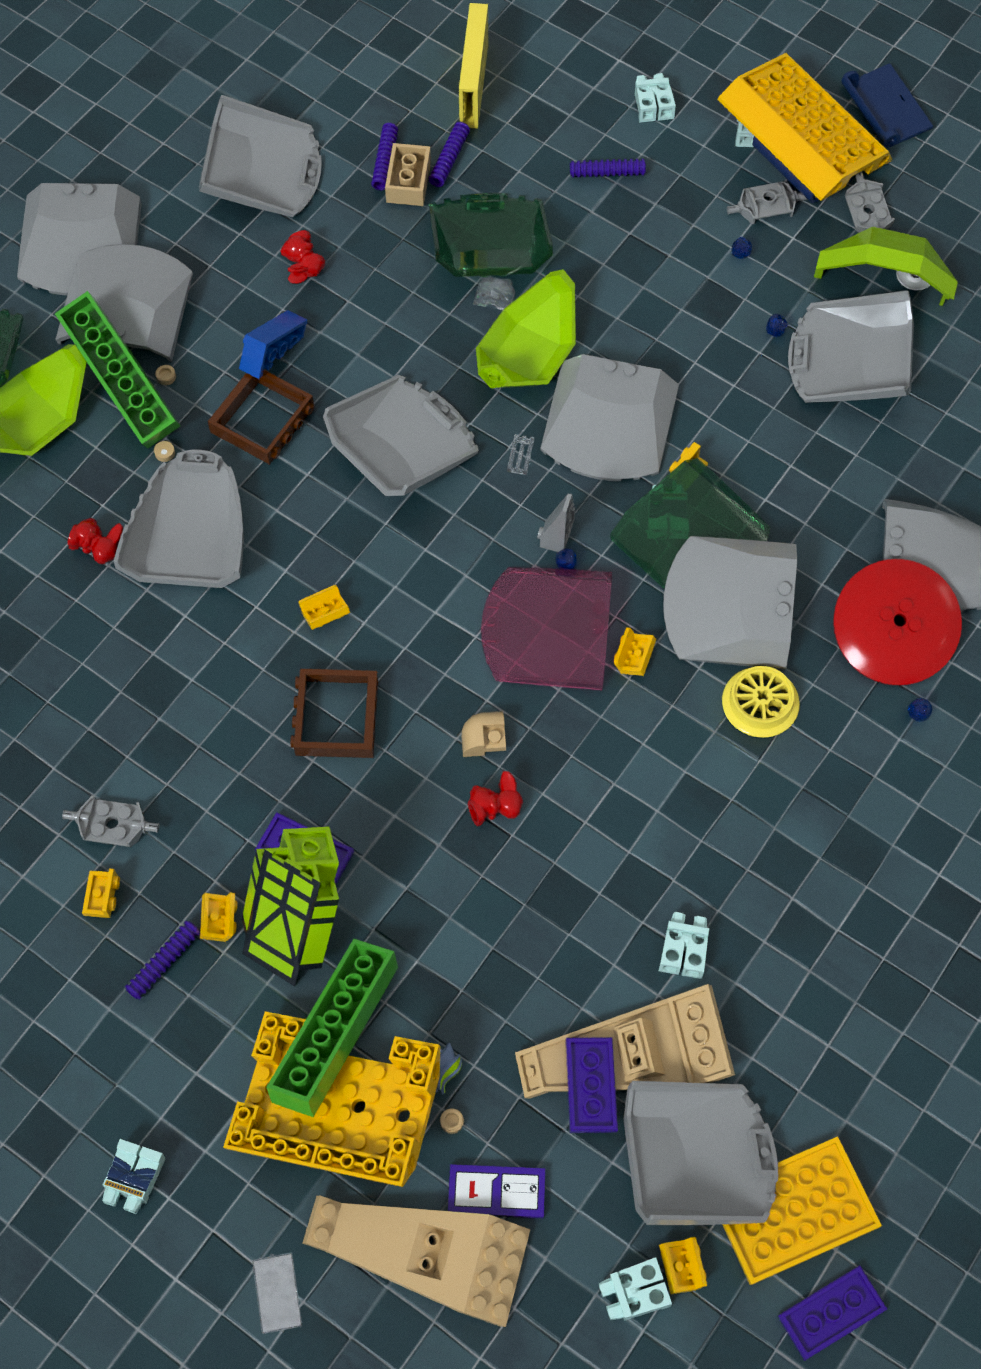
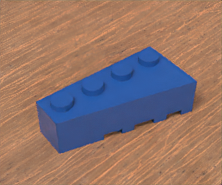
M287 310L247 333L243 339L244 347L239 369L260 379L263 376L262 371L264 369L269 370L276 358L280 360L287 349L290 350L304 337L307 319Z

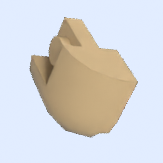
M503 711L478 713L472 715L465 722L461 735L463 757L485 756V752L506 751Z

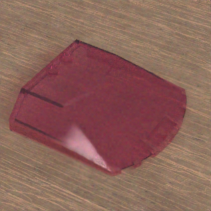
M508 567L497 579L488 595L481 623L482 647L486 662L495 680L499 682L602 690L612 572Z

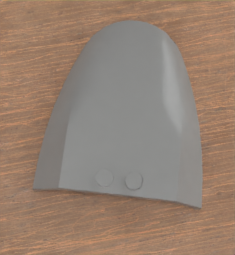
M206 450L183 451L177 453L176 458L170 462H163L148 481V487L144 494H140L136 508L131 511L128 525L125 524L114 557L115 568L139 582L223 588L239 579L241 576L244 546L243 517L238 487L231 466L229 467L218 454Z
M884 499L882 508L885 509L886 514L883 560L905 559L931 568L951 587L958 600L961 612L974 608L981 610V526L927 506Z

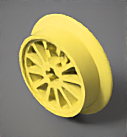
M755 666L736 673L726 684L722 695L723 710L730 723L739 731L754 737H772L783 733L796 720L800 707L799 696L793 683L779 670L767 666ZM755 679L759 680V686L754 681ZM763 680L769 681L766 686H764ZM772 683L777 685L772 689H769ZM740 689L748 694H738V691ZM738 700H750L743 705H740ZM751 706L754 708L751 714L744 711ZM771 706L777 707L779 712H771L768 708ZM756 711H761L762 719L754 717Z

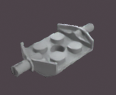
M861 171L855 175L857 182L845 193L855 229L858 233L872 226L888 230L895 218H891L882 192L883 183L865 180ZM869 208L873 213L867 214L863 209Z
M782 181L743 189L738 204L727 206L728 215L739 212L753 225L755 224V219L791 213L790 217H792L796 202L806 200L807 198L801 193L794 191L789 183ZM764 197H770L773 200L768 201Z
M91 796L79 811L64 810V814H62V819L75 820L83 840L131 847L138 842L141 835L146 831L158 833L160 828L159 823L145 821L139 802L133 805L99 800ZM115 819L118 821V825L115 828H107V823L110 820Z

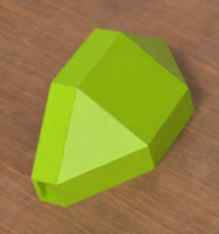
M873 226L820 251L814 274L815 278L821 279L825 269L861 264L915 274L942 293L939 303L941 306H943L945 299H954L958 281L926 238Z
M563 269L550 272L504 308L476 347L478 375L490 388L549 384L575 346V283Z
M68 344L24 369L0 387V452L32 456L76 421L87 363L76 345Z

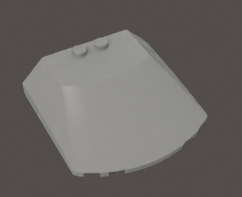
M221 95L211 126L199 182V191L261 210L290 217L296 216L310 202L321 176L319 142L315 140L312 126Z
M41 183L26 198L17 273L18 280L23 283L27 282L38 290L41 288L48 290L52 294L68 295L80 254L109 245H137L142 207L140 196L119 184Z
M109 245L95 248L79 255L65 306L88 291L96 299L128 347L150 350L172 362L193 272L171 255L149 247ZM60 323L56 341L62 345L64 340L70 339V336Z
M909 291L810 303L806 308L807 312L803 318H799L797 322L798 327L795 333L793 332L788 351V365L792 382L805 403L907 396L910 393L914 323Z
M585 354L565 360L561 365L541 444V451L545 455L548 454L558 465L562 464L571 468V471L594 479L621 481V479L633 478V480H640V477L657 475L659 474L679 384L661 369Z
M401 375L394 376L327 407L323 415L331 443L385 496L406 495L476 455L479 451L478 446L475 445L473 440V432H469L466 427L467 422L450 403L436 392L432 391L429 393L422 389V384L418 382L414 385L405 381L406 377Z
M690 536L672 562L665 584L663 600L664 621L668 638L678 659L749 667L767 666L785 670L791 643L797 569L796 544Z
M632 1081L629 1084L623 1120L635 1210L646 1225L765 1223L767 1221L772 1203L776 1197L775 1187L778 1181L777 1153L769 1125L764 1123L759 1113L761 1111L759 1105L753 1103L747 1094L749 1091L743 1084Z

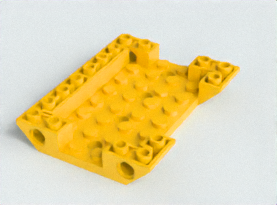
M787 53L738 76L717 99L820 201L845 188L850 178L857 173L865 171L867 174H870L892 160L889 151Z
M265 1011L251 1055L257 1063L245 1103L237 1101L223 1148L403 1187L416 1168L440 1077V1045L395 1036L388 1058L392 1064L348 1056L313 1118L272 1103L266 1088L306 1019ZM360 1101L365 1102V1109L360 1113H356L354 1111L355 1105ZM404 1110H408L410 1112L409 1119L405 1122H400L398 1119L399 1114Z

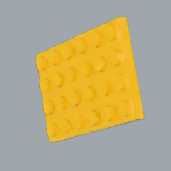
M838 1136L778 1162V1181L775 1187L776 1197L765 1223L722 1224L750 1286L882 1226Z

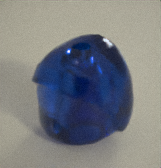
M739 237L732 245L731 254L739 259H745L751 254L752 244L748 239Z
M773 314L766 324V331L773 337H781L788 323L782 315Z
M562 549L555 556L559 569L564 572L575 570L577 560L576 554L572 549Z
M917 698L909 704L907 708L908 714L915 721H926L932 714V705L925 698Z

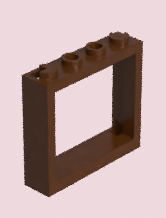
M263 370V376L260 379L248 373L243 376L208 420L210 433L270 465L274 459L278 458L284 445L291 441L294 432L302 427L307 415L312 414L315 406L313 395ZM258 383L300 405L267 449L224 427Z
M300 669V676H296L295 688L298 689V696H294V709H297V713L292 717V728H295V735H291L290 746L294 748L295 755L373 758L378 692L377 671ZM307 682L368 683L364 743L302 742Z

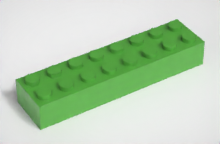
M88 291L55 313L142 445L150 448L180 427V424L96 299Z
M353 939L266 1087L272 1103L314 1118L398 969L394 951Z

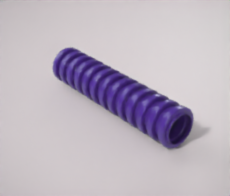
M463 122L455 123L428 177L432 185L436 187L444 185L470 132L467 124Z
M385 123L382 126L371 182L372 187L376 190H385L392 146L397 141L399 131L397 125L393 123Z
M644 158L641 160L635 159V161L633 159H629V161L627 159H624V161H621V159L609 161L607 159L606 161L600 160V162L594 160V162L592 160H589V162L577 160V162L571 161L570 176L572 178L574 176H577V178H580V176L586 177V175H589V177H592V175H595V177H598V175L609 177V175L615 176V174H618V176H621V174H624V176H627V174H630V176H633V174L644 176L646 173Z
M186 920L184 922L185 925L179 927V932L175 931V936H171L169 938L170 941L164 943L165 947H161L160 952H156L155 957L150 958L151 962L146 963L144 969H140V974L137 973L135 975L136 978L131 979L129 985H125L127 992L135 999L140 1000L142 998L141 995L147 993L146 989H150L152 987L151 984H155L157 982L156 979L161 978V973H165L166 968L171 967L170 963L175 962V958L181 956V951L185 952V947H189L191 945L190 942L196 940L195 936L200 935V930L193 923Z

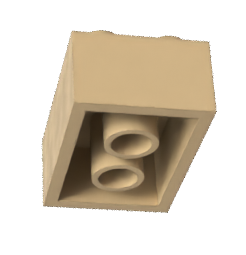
M393 143L385 186L386 203L424 206L431 165L430 146Z

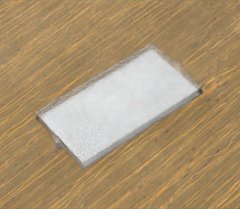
M292 1252L276 1256L270 1254L269 1257L252 1260L262 1334L276 1331L284 1333L286 1329L302 1327Z

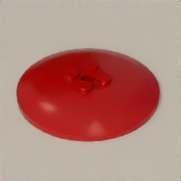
M888 559L868 565L857 572L846 583L835 605L833 627L840 651L855 670L875 682L901 686L921 682L936 674L948 663L955 653L960 640L962 617L960 606L953 590L938 573L915 561ZM896 615L904 617L905 624L903 626H897L894 623Z

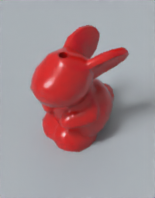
M301 230L293 233L280 250L282 256L296 263L288 267V271L291 272L288 281L292 284H299L308 277L318 276L325 267L324 257L312 251L313 244L311 243L309 231Z
M94 518L85 519L72 527L68 537L69 549L77 550L82 547L84 553L89 554L92 552L93 558L97 563L105 564L114 560L123 532V526L120 523L116 524L109 531L108 535L103 537L97 521Z
M503 771L501 775L499 794L489 788L478 785L473 786L471 789L468 809L476 826L482 825L486 817L490 820L495 819L497 813L510 819L520 815L523 798L517 791V783L514 776L509 771Z

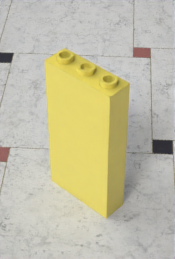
M470 3L459 81V122L467 124L469 128L478 129L488 51V4Z

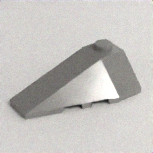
M572 494L565 496L546 519L544 527L539 528L537 539H540L541 548L564 553L575 520Z

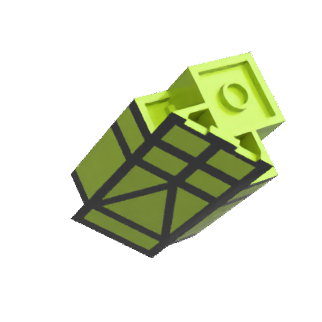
M329 826L283 829L279 848L256 849L242 915L246 936L242 954L293 986L296 985L299 970L322 968L339 902L334 881L339 861Z

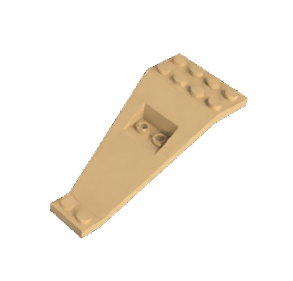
M709 984L515 1052L524 1097L527 1099L548 1092H568L566 1038H613L616 1091L627 1090L632 1081L713 1083L735 1075L713 988ZM635 1035V1041L632 1043L631 1038ZM640 1057L641 1062L637 1065V1059Z
M319 1195L316 1196L302 1244L323 1250L457 1312L500 1327H506L530 1229L489 1214L348 1204ZM430 1236H432L434 1240L432 1244H430L429 1242ZM424 1260H426L427 1267L425 1269L422 1266Z

